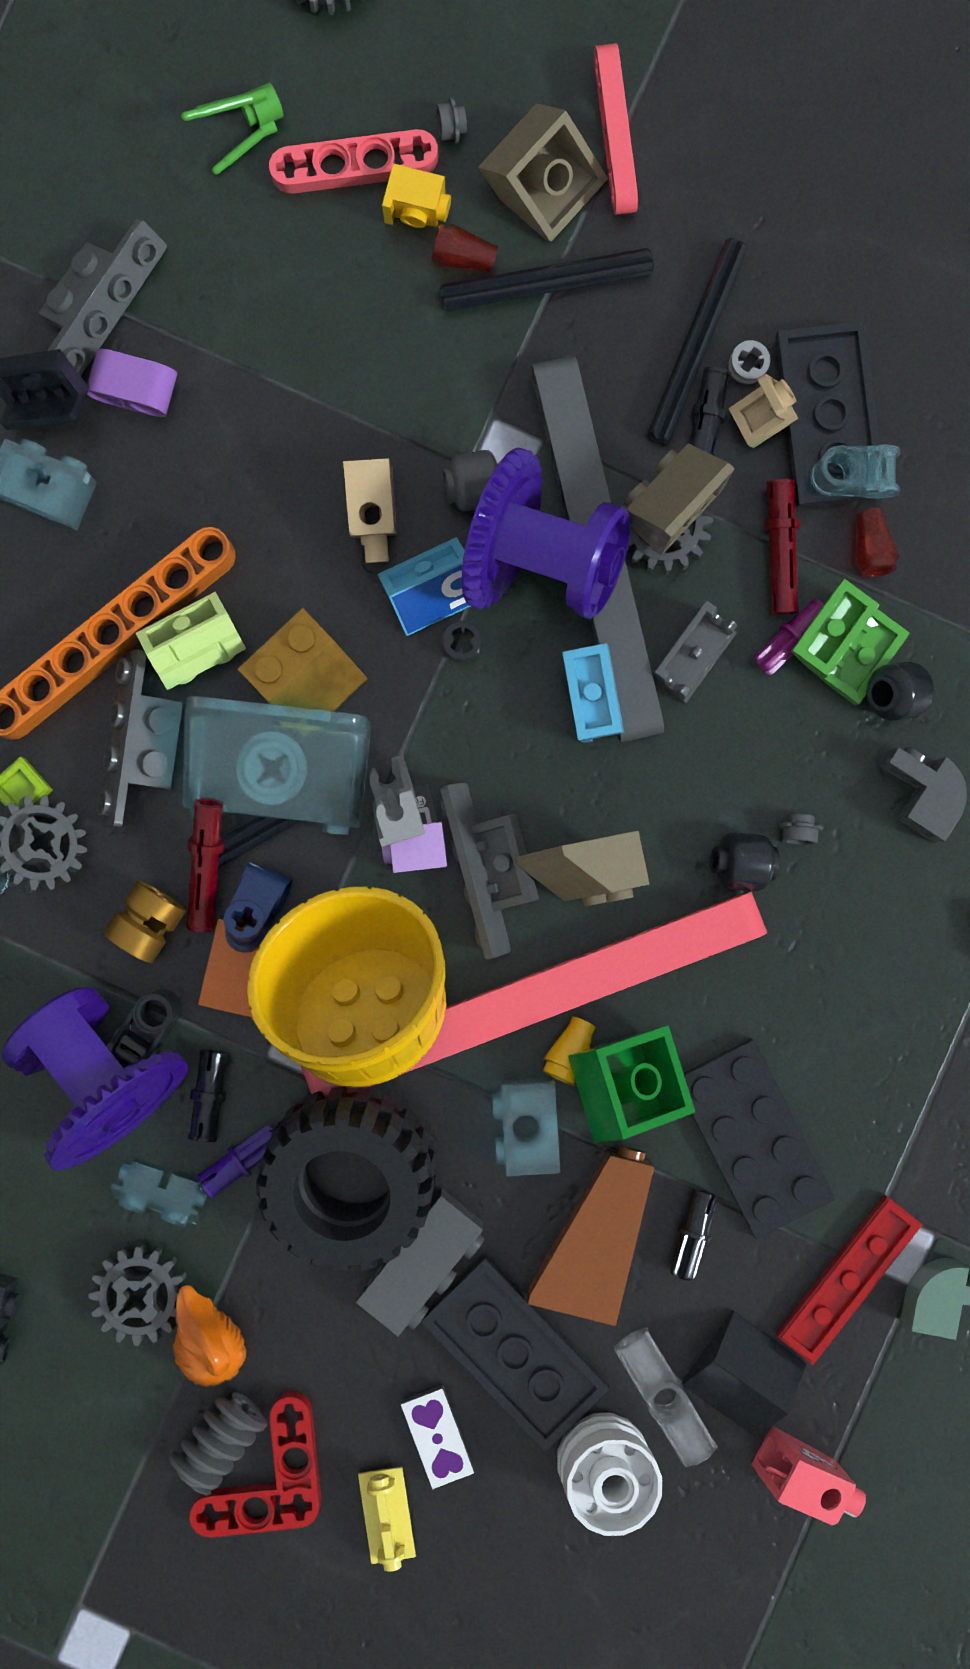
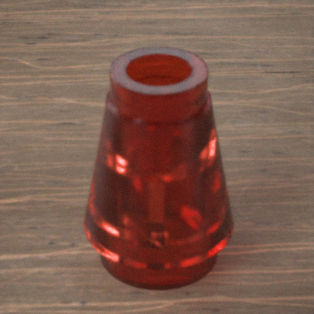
M451 223L450 227L440 224L431 260L440 262V267L491 272L498 246L490 244V242Z
M871 508L857 513L855 566L860 568L863 577L868 578L880 577L894 572L897 569L896 561L900 556L883 516L882 509Z

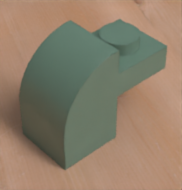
M940 1258L923 1265L915 1272L908 1283L900 1320L912 1332L956 1340L962 1305L970 1306V1273L969 1279H967L969 1268L956 1258Z

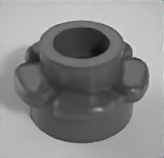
M449 97L446 103L436 104V125L440 141L452 140L454 143H458L460 134L467 132V120L464 106H455L456 103L453 97Z
M806 814L788 815V822L779 824V828L783 830L782 842L794 845L818 844V832L823 831L821 825L815 824V817Z

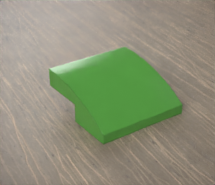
M844 578L791 652L822 681L855 706L860 704L867 694L868 680L872 673L891 661L910 633L877 608L880 604Z

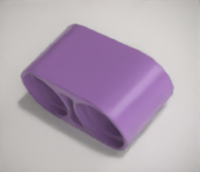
M97 349L87 383L89 387L87 395L106 404L151 416L166 417L177 372L166 365L108 349Z

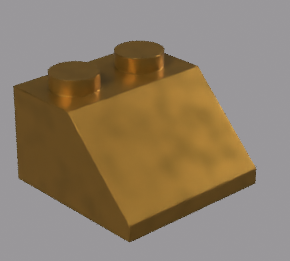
M303 608L237 669L304 739L368 680L338 644Z

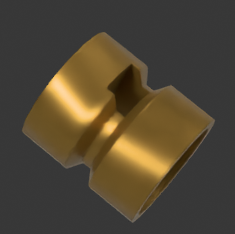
M137 880L124 899L127 909L125 912L115 913L103 934L111 942L131 955L145 962L153 963L166 943L163 934L166 931H174L187 910L160 890Z

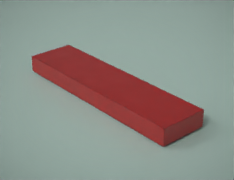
M884 1194L775 1333L777 1337L814 1365L923 1224Z

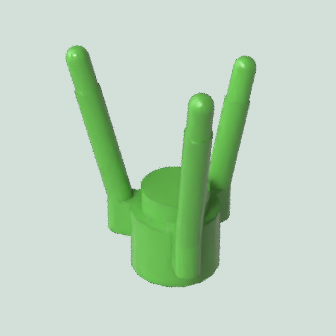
M270 82L249 90L244 94L199 105L195 109L181 114L182 120L189 121L241 107L248 125L257 124L259 126L255 132L212 167L213 174L218 175L262 138L277 132L274 121L283 118L284 114L279 98Z

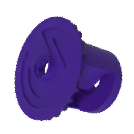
M514 448L503 457L490 476L471 522L462 565V591L464 599L469 606L481 610L489 608L491 603L499 602L502 595L507 593L509 585L514 583L516 576L521 568L567 583L566 606L572 607L573 611L578 613L579 616L591 619L603 610L620 576L630 539V516L626 508L608 502H603L597 507L586 526L541 512L542 491L540 486L543 479L540 476L542 468L539 465V460L536 455H533L532 451Z
M79 987L69 990L39 1007L16 1027L6 1040L2 1051L4 1063L8 1067L14 1068L16 1072L21 1071L24 1076L47 1069L75 1105L65 1118L60 1121V1126L52 1132L51 1138L46 1141L47 1152L44 1154V1157L53 1170H65L77 1166L120 1141L152 1115L173 1094L188 1070V1063L182 1056L176 1052L165 1051L160 1055L153 1054L147 1060L142 1059L123 1068L94 1032L106 1017L109 1006L99 992L91 987Z

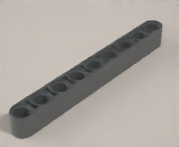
M571 354L531 364V373L565 519L586 526L597 507L603 502L611 503L578 362L576 356ZM624 561L620 576L607 604L598 615L589 619L595 645L605 643L609 645L624 733L617 734L620 743L664 733L661 708L626 562Z

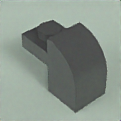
M905 747L904 750L896 748L888 751L879 766L915 789L897 819L933 843L946 841L960 820L966 806L967 789L962 773L947 757L934 760L931 767H928L926 764L929 760L915 749Z

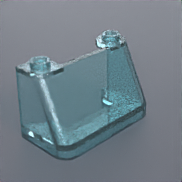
M188 696L185 711L182 808L191 809L190 818H194V801L199 798H213L223 802L222 813L229 812L323 824V833L348 835L349 827L360 828L372 724L367 717L356 714Z

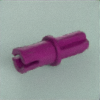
M812 599L809 605L788 624L782 623L779 626L780 632L754 655L756 666L767 675L773 674L793 655L791 650L824 604L817 599Z

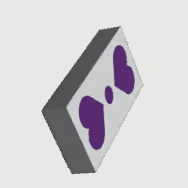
M443 1384L401 1400V1407L432 1489L474 1474L472 1460Z

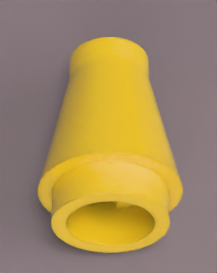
M572 1016L568 1026L543 1058L546 1062L543 1072L563 1083L575 1086L576 1081L568 1055L589 1049L596 1027L583 1019Z

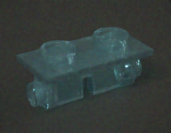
M133 1162L132 1165L123 1163L118 1175V1180L124 1182L123 1187L116 1184L111 1186L114 1198L119 1199V1206L137 1213H143L145 1208L161 1212L160 1218L181 1227H186L187 1222L199 1224V1212L193 1209L195 1205L203 1208L208 1194L201 1188L202 1183L171 1174L166 1190L158 1188L164 1174L163 1171L137 1162Z

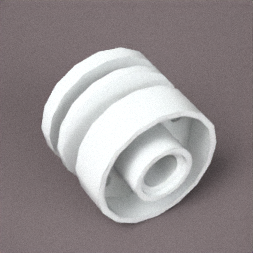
M593 1413L579 1419L563 1435L557 1449V1471L574 1516L587 1529L604 1536L626 1535L641 1528L655 1514L662 1497V1475L641 1431L628 1419L614 1413Z

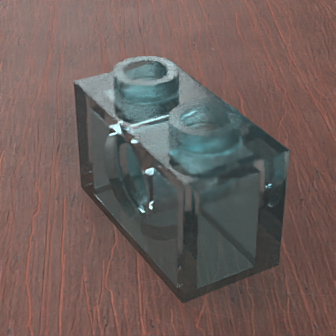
M539 1078L500 1081L501 1092L492 1093L494 1120L503 1119L504 1137H495L496 1163L506 1164V1176L560 1173L554 1079ZM521 1116H531L536 1119L538 1129L535 1134L526 1138L518 1136L513 1130V1124L516 1119Z

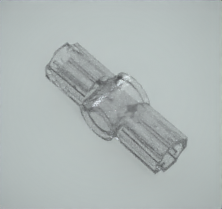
M647 1327L635 1330L623 1337L614 1346V1351L645 1400L650 1414L660 1425L684 1467L697 1466L710 1458L711 1454L718 1448V1445ZM663 1389H672L677 1392L674 1401L667 1405L656 1403L654 1401L656 1394Z

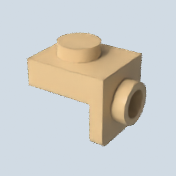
M766 373L757 378L761 387L729 408L747 445L755 448L798 419L791 406L796 402V398L788 384L783 379L777 381Z

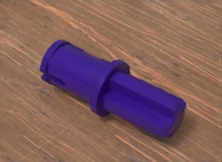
M265 1126L236 1148L233 1146L228 1147V1154L203 1172L198 1173L196 1177L199 1183H204L202 1188L211 1198H214L241 1176L249 1177L252 1175L250 1170L261 1162L274 1129L271 1126Z

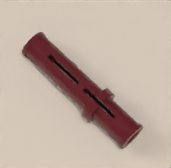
M776 479L767 482L768 520L764 523L765 532L769 533L770 614L792 615L799 613L796 531L800 530V520L796 519L795 480Z
M199 798L193 804V836L189 837L187 846L188 851L192 855L186 928L192 932L207 933L215 929L219 854L224 851V840L220 838L223 802L213 798Z

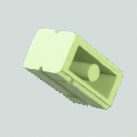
M216 592L136 632L148 659L167 690L178 684L189 683L197 674L217 664L229 662L236 654L246 649Z

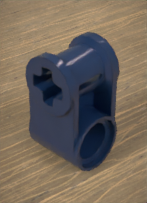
M250 862L247 865L223 918L226 929V941L231 948L242 953L253 952L259 948L275 917L279 914L287 900L293 881L291 878L254 862ZM246 922L252 923V927L246 926L243 932L237 930V926L243 927Z

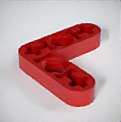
M292 1390L283 1392L276 1398L270 1411L276 1482L216 1488L211 1490L210 1495L200 1494L192 1506L189 1518L191 1526L197 1534L212 1538L295 1529L309 1526L316 1519L321 1505V1491L313 1412L310 1400L305 1394ZM286 1404H293L294 1410L297 1412L302 1411V1414L298 1415L295 1424L296 1435L287 1437L290 1431L289 1419L287 1416H280V1414L284 1412ZM293 1447L304 1450L308 1457L307 1465L299 1470L289 1468L283 1459L284 1452ZM296 1494H302L305 1502H311L307 1504L304 1513H298L296 1505H288L282 1507L281 1516H275L277 1508L275 1495L281 1496L279 1505L293 1503ZM252 1497L264 1500L268 1507L267 1515L261 1519L248 1517L243 1508L246 1500ZM231 1500L236 1501L234 1510L236 1521H231L232 1512L220 1513L216 1522H210L208 1515H201L207 1504H213L214 1511L219 1512L228 1511L232 1503Z

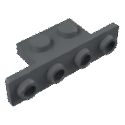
M135 219L113 253L86 242L82 249L75 254L70 267L57 286L48 294L47 301L38 313L49 324L61 329L47 351L61 349L80 376H82L96 355L97 349H100L167 248L166 243L146 222Z
M143 650L126 651L124 657L119 659L116 666L115 680L117 684H120L117 701L112 704L109 713V725L113 728L111 745L106 747L103 756V769L107 771L105 789H101L96 805L97 814L101 815V825L122 826L128 784L171 790L183 702L141 695L147 656Z
M457 783L442 786L440 788L442 795L441 809L444 817L449 821L454 840L452 851L462 870L465 882L464 896L466 902L472 908L475 919V938L477 944L483 950L485 959L510 953L511 946L501 909L539 899L534 878L517 864L516 857L527 854L517 814L503 816L478 824L468 784Z

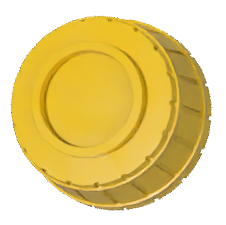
M348 887L341 888L339 891L325 892L308 899V902L301 903L283 916L280 922L276 923L266 934L259 945V951H256L249 971L250 980H248L247 986L249 1007L252 1008L250 1011L253 1020L260 1032L265 1035L264 1037L282 1055L302 1065L308 1072L319 1079L332 1084L351 1087L371 1086L372 1084H380L394 1079L399 1074H403L421 1060V1057L425 1056L435 1042L444 1021L446 1010V992L444 987L445 960L441 942L438 939V933L426 914L423 915V910L415 903L403 896L399 897L397 893L386 889Z

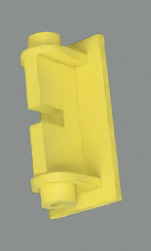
M402 1466L358 1473L371 1564H383L384 1571L387 1572L400 1569L402 1567L401 1560L416 1557Z

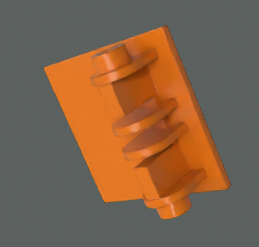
M218 919L198 1005L252 1017L250 1011L252 1008L249 1007L247 986L248 980H250L249 971L256 951H259L260 947L253 952L247 953L234 950L226 941L224 920ZM249 925L237 926V930L243 932L244 928Z

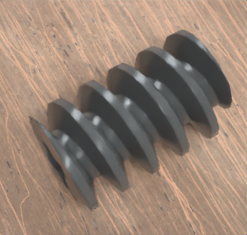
M232 1392L233 1398L231 1400L223 1396H217L214 1402L221 1413L218 1414L212 1410H206L203 1415L210 1427L206 1428L200 1424H195L192 1432L198 1442L184 1438L180 1444L187 1456L185 1457L178 1452H173L169 1457V1461L179 1477L200 1494L210 1495L211 1490L219 1487L223 1480L222 1475L231 1472L234 1466L233 1461L240 1460L243 1457L245 1447L254 1443L256 1432L263 1431L268 1424L261 1409L247 1396L239 1392Z

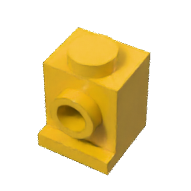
M393 163L382 203L384 222L393 225L394 219L397 217L406 225L415 228H424L426 225L437 228L439 221L446 222L451 204V195L445 194V176Z

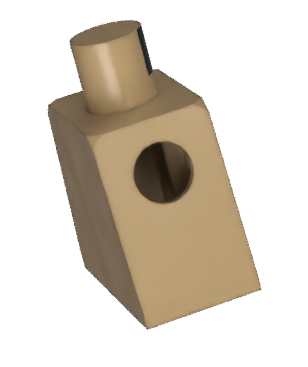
M389 458L343 461L349 533L352 538H361L362 563L389 562L387 536L397 535L392 464ZM370 507H378L380 520L372 525L366 524L365 511Z

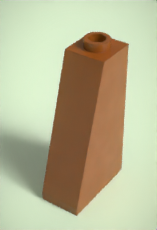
M620 1145L618 1152L607 1149L531 1280L527 1290L529 1305L616 1326L654 1171V1165L651 1160L645 1159V1151Z

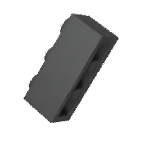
M442 1188L430 1203L428 1217L424 1227L419 1228L417 1239L408 1248L401 1246L398 1257L390 1262H383L360 1290L356 1303L397 1337L406 1327L414 1330L428 1312L429 1308L424 1304L434 1291L441 1295L454 1280L457 1273L452 1269L462 1256L469 1260L482 1245L485 1239L480 1235L483 1231V1221Z

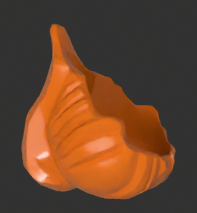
M190 1285L181 1287L176 1301V1321L178 1327L175 1342L173 1343L175 1364L196 1385L215 1386L223 1383L225 1380H231L238 1374L239 1368L243 1365L246 1358L245 1341L240 1334V1328L231 1321L229 1316H226L224 1312L214 1307L212 1299L198 1294Z

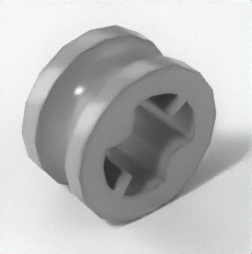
M754 340L744 341L730 355L728 371L731 372V377L737 382L753 384L758 381L757 378L767 372L770 365V354L762 343ZM749 353L754 354L757 357L755 364H760V369L753 367L749 372L744 371L741 368L744 361H738V357L746 358Z

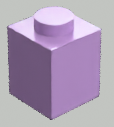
M442 822L423 824L425 834L383 846L384 865L392 864L393 873L447 867Z

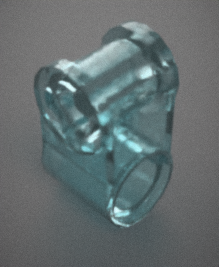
M886 444L834 446L813 466L811 471L812 484L818 492L827 496H861L871 499H883L900 495V485L896 484V459L900 457V447ZM833 462L841 466L844 471V479L839 480L832 477L828 472L827 464Z

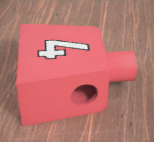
M771 1426L751 1466L776 1500L830 1525L837 1524L843 1513L852 1517L859 1516L866 1503V1494L864 1491L856 1488L855 1482L831 1457L784 1431Z

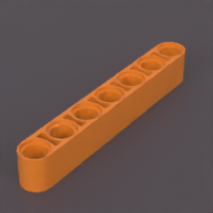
M206 527L196 531L0 690V713L4 709L12 707L15 712V719L13 724L6 729H2L0 726V737L14 740L28 734L122 658L126 651H130L138 645L140 641L136 632L181 610L227 573L234 565L236 555L235 549L226 535L213 527ZM212 542L223 544V551L219 558L213 561L203 559V551L208 544ZM177 570H187L189 576L187 583L178 589L170 588L169 579L172 573ZM144 597L153 598L154 607L150 614L144 617L136 616V603ZM109 625H118L119 636L117 640L110 645H103L101 641L102 631ZM76 652H82L84 655L83 667L75 673H69L67 669L68 658ZM47 679L50 686L49 693L45 699L36 701L33 697L34 686L37 682Z

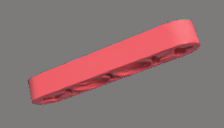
M617 43L595 45L594 69L614 215L636 213L638 209L637 183L619 48Z
M414 129L285 146L272 154L269 160V170L274 185L280 191L290 194L389 181L393 163L395 164L396 162L393 148L399 147L402 166L431 173L438 164V145L435 138L429 132ZM414 146H422L423 152H426L424 153V160L415 161L413 155ZM373 149H380L387 154L388 160L383 167L372 169L363 161L366 153ZM329 155L340 156L345 161L343 169L337 174L325 173L321 169V163L325 157ZM312 158L316 176L309 175L307 159ZM293 162L296 169L294 170V177L286 178L284 173L285 163Z

